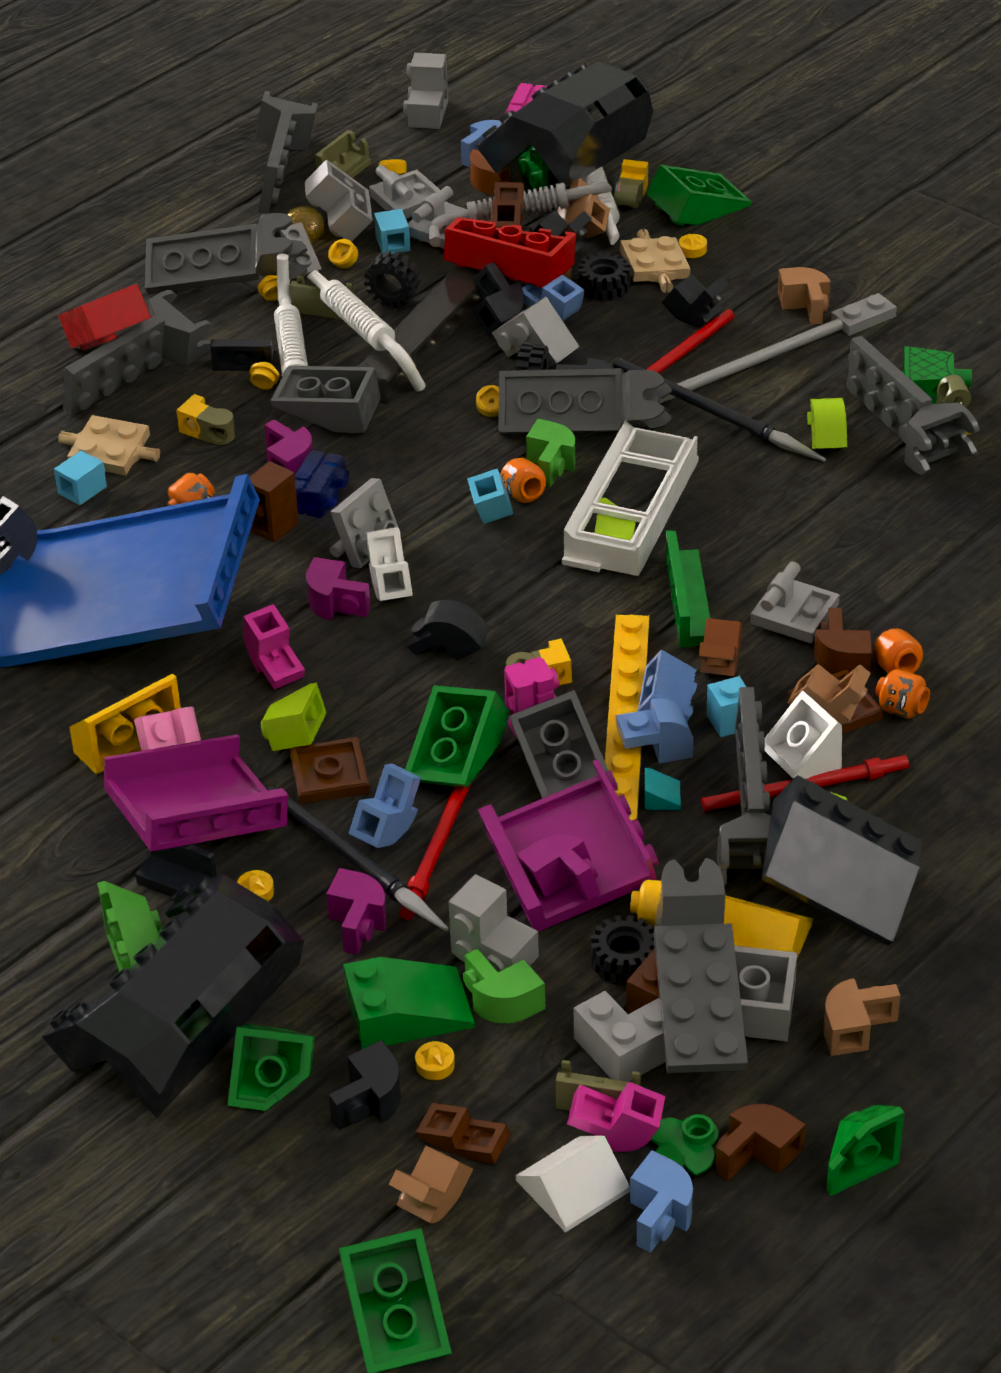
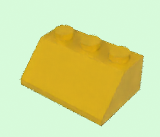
M171 674L69 727L74 753L97 775L104 771L105 757L141 751L134 719L181 708L177 677Z
M725 895L724 924L732 923L734 946L795 952L798 958L812 926L813 918Z

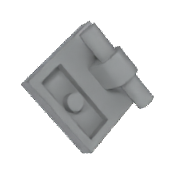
M383 165L376 168V174L383 182L369 186L370 197L386 211L402 209L406 219H409L412 213L421 207V202L428 196L440 191L437 186L417 169L399 176L396 172L389 171Z
M445 186L438 193H432L421 202V207L412 213L413 220L408 223L410 237L430 244L428 225L434 218L443 214L468 210L445 202L453 195L451 187ZM446 227L440 230L441 244L438 247L444 249Z
M369 479L330 511L341 538L330 547V552L337 558L346 552L351 567L362 568L370 561L365 532L398 527L381 479Z
M790 562L784 571L778 573L768 586L767 592L751 613L750 624L812 644L815 640V630L821 629V621H827L828 608H837L839 605L840 594L794 580L801 568L798 563Z

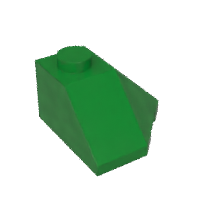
M252 1024L238 1026L236 1028L227 1106L263 1111L270 1109L311 1075L315 1036L284 1028Z
M873 1105L860 1112H852L840 1121L828 1165L826 1191L830 1196L899 1164L904 1111L900 1107Z

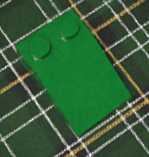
M661 164L646 193L655 202L654 205L658 209L665 211L670 216L669 219L680 226L685 224L699 225L749 207L752 202L720 173Z
M434 685L405 770L421 777L420 783L468 788L500 744L511 711L496 691Z
M376 957L343 964L346 997L361 1049L380 1040L386 1046L475 1028V1022L457 967L387 957Z
M422 1228L339 1248L340 1260L367 1373H380L452 1355Z

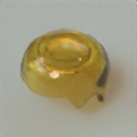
M298 206L287 213L291 217L293 224L302 222L310 242L315 241L319 236H324V219L317 209L311 206Z

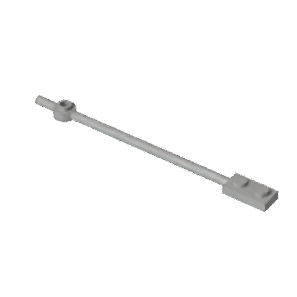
M879 293L871 295L831 312V321L677 384L693 391L842 330L850 336L896 317L897 307ZM669 394L665 398L659 399V404L675 397Z

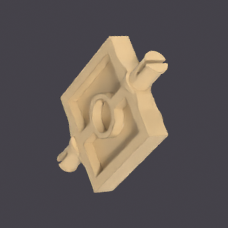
M641 229L637 232V238L621 240L620 252L622 257L626 258L627 262L630 263V275L633 282H657L662 292L666 293L667 290L668 293L673 289L671 280L686 279L690 275L691 268L676 237L663 236L652 239L646 229H644V232Z
M92 415L80 433L75 434L61 431L58 438L60 444L73 446L67 455L68 459L82 450L102 461L105 472L126 476L131 466L138 460L146 459L157 462L160 458V449L144 447L150 436L149 426Z

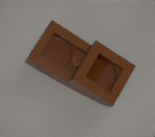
M437 1103L431 1104L416 1131L418 1138L442 1150L467 1159L494 1165L510 1137L507 1124L471 1119L469 1111L465 1107Z

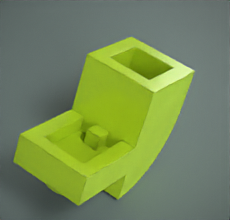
M843 398L810 399L811 412H807V420L812 430V449L847 447L846 412Z

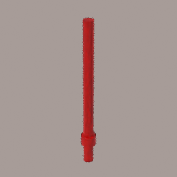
M730 309L725 310L646 370L659 374L665 371L732 321L735 317L733 311Z
M906 755L884 760L876 757L864 760L863 764L828 771L806 780L820 787L863 778L870 781L883 778V775L886 773L909 769V760ZM793 779L764 785V792H769V798L777 797ZM740 790L701 798L703 811L708 812L741 805Z
M470 785L468 788L454 787L417 873L409 879L407 884L409 890L423 901L430 889V877ZM403 905L399 911V915L405 920H411L415 914Z

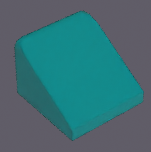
M645 768V810H681L680 781L651 768Z

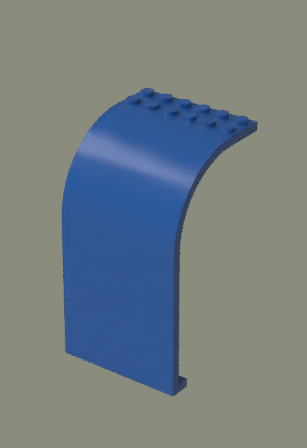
M248 474L235 476L231 492L227 495L60 528L37 530V545L31 558L27 561L18 555L11 567L0 575V667L16 666L221 628L260 500Z

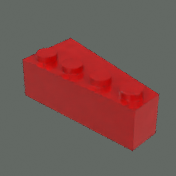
M457 217L445 228L444 260L453 262L459 267H471L479 270L495 262L499 270L509 280L524 281L534 284L538 288H543L556 278L564 275L574 265L576 233L565 232V237L551 235V229L540 228L539 232L522 231L521 225L514 224L496 228L495 222Z
M138 284L58 315L71 348L80 346L82 351L116 339L115 332L151 318Z

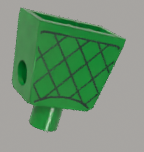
M909 346L904 347L902 372L932 398V404H936L937 388L940 381L947 376L958 375L964 380L967 387H971L972 369L954 368V354L951 352Z

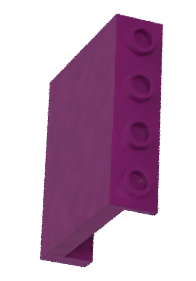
M238 734L105 757L104 789L151 852L287 826L288 794L283 788L267 790L239 757L240 737Z
M598 759L593 761L597 776L500 817H497L491 804L478 809L486 835L531 927L538 932L638 890L645 880H657L654 866L658 865L659 862L651 844L644 846L642 840L645 839L640 823L637 819L630 820L629 815L632 813L624 794L617 796L615 791L618 790V786L611 770L604 772ZM569 834L577 836L584 841L590 859L598 872V877L595 878L600 894L587 901L568 883L544 898L531 885L517 857V853L536 841L551 835Z

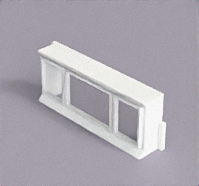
M625 420L564 528V557L562 558V564L599 572L602 568L639 576L698 463L697 437L694 436L692 440L687 437L636 428ZM621 462L667 470L646 512L599 503ZM593 513L640 522L631 541L583 531Z

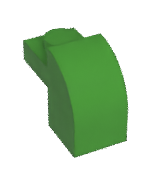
M537 419L526 436L527 459L538 464L544 471L546 487H551L557 476H561L564 470L572 472L575 470V436L569 428L562 424Z
M478 949L464 955L465 972L463 973V980L468 990L472 993L473 1011L478 1016L495 1023H515L545 1009V983L524 959L497 972Z

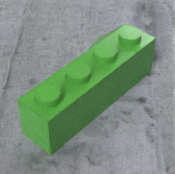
M102 881L97 883L106 935L119 972L125 968L129 970L136 963L133 958L135 954L149 943L154 945L161 938L158 933L162 928L157 910L150 911L144 896ZM191 1005L174 1022L178 1028L187 1020L186 1012L192 1010Z

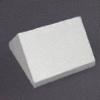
M802 690L764 738V751L793 779L797 775L807 779L821 773L842 768V725Z
M579 1136L516 1175V1181L565 1233L630 1192V1186L605 1136Z

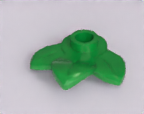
M701 1114L691 1115L684 1121L676 1118L661 1119L659 1129L650 1141L659 1146L656 1150L657 1153L675 1161L683 1168L686 1167L690 1173L697 1176L707 1171L714 1162L715 1154L713 1147L718 1142V1129L709 1117Z

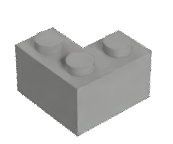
M414 53L412 62L407 64L406 77L411 79V86L408 88V100H404L403 116L408 117V127L440 129L448 104L446 54Z
M327 159L305 181L307 200L313 206H319L327 212L329 229L336 237H342L352 242L373 221L369 190Z
M547 297L517 314L492 332L499 347L505 352L507 357L520 351L522 343L548 346L550 356L548 360L550 362L549 368L580 347Z
M475 874L450 899L451 953L465 962L464 955L478 949L496 971L499 972L523 959L531 966L539 957L538 931L507 916L506 889Z
M603 991L573 1008L574 1039L611 1079L630 1082L632 1081V1071L641 1072V1075L666 1062L660 998L627 1014L606 991Z

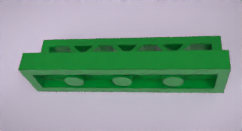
M666 531V567L679 647L700 646V642L704 643L706 618H710L699 551L698 549L679 550L676 531Z

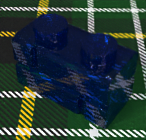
M316 450L309 452L295 474L298 514L304 515V513H307L308 516L322 518L329 507L335 506L338 491L340 488H346L349 481V471L345 467V458L342 455L331 453L326 455L325 452Z

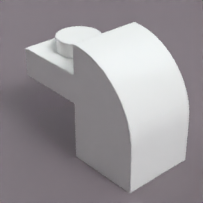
M399 528L365 532L370 560L369 569L377 599L382 601L412 596L408 563L404 561Z

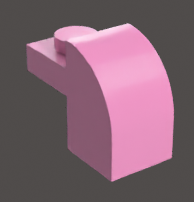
M194 707L179 708L169 712L134 719L141 751L201 741Z

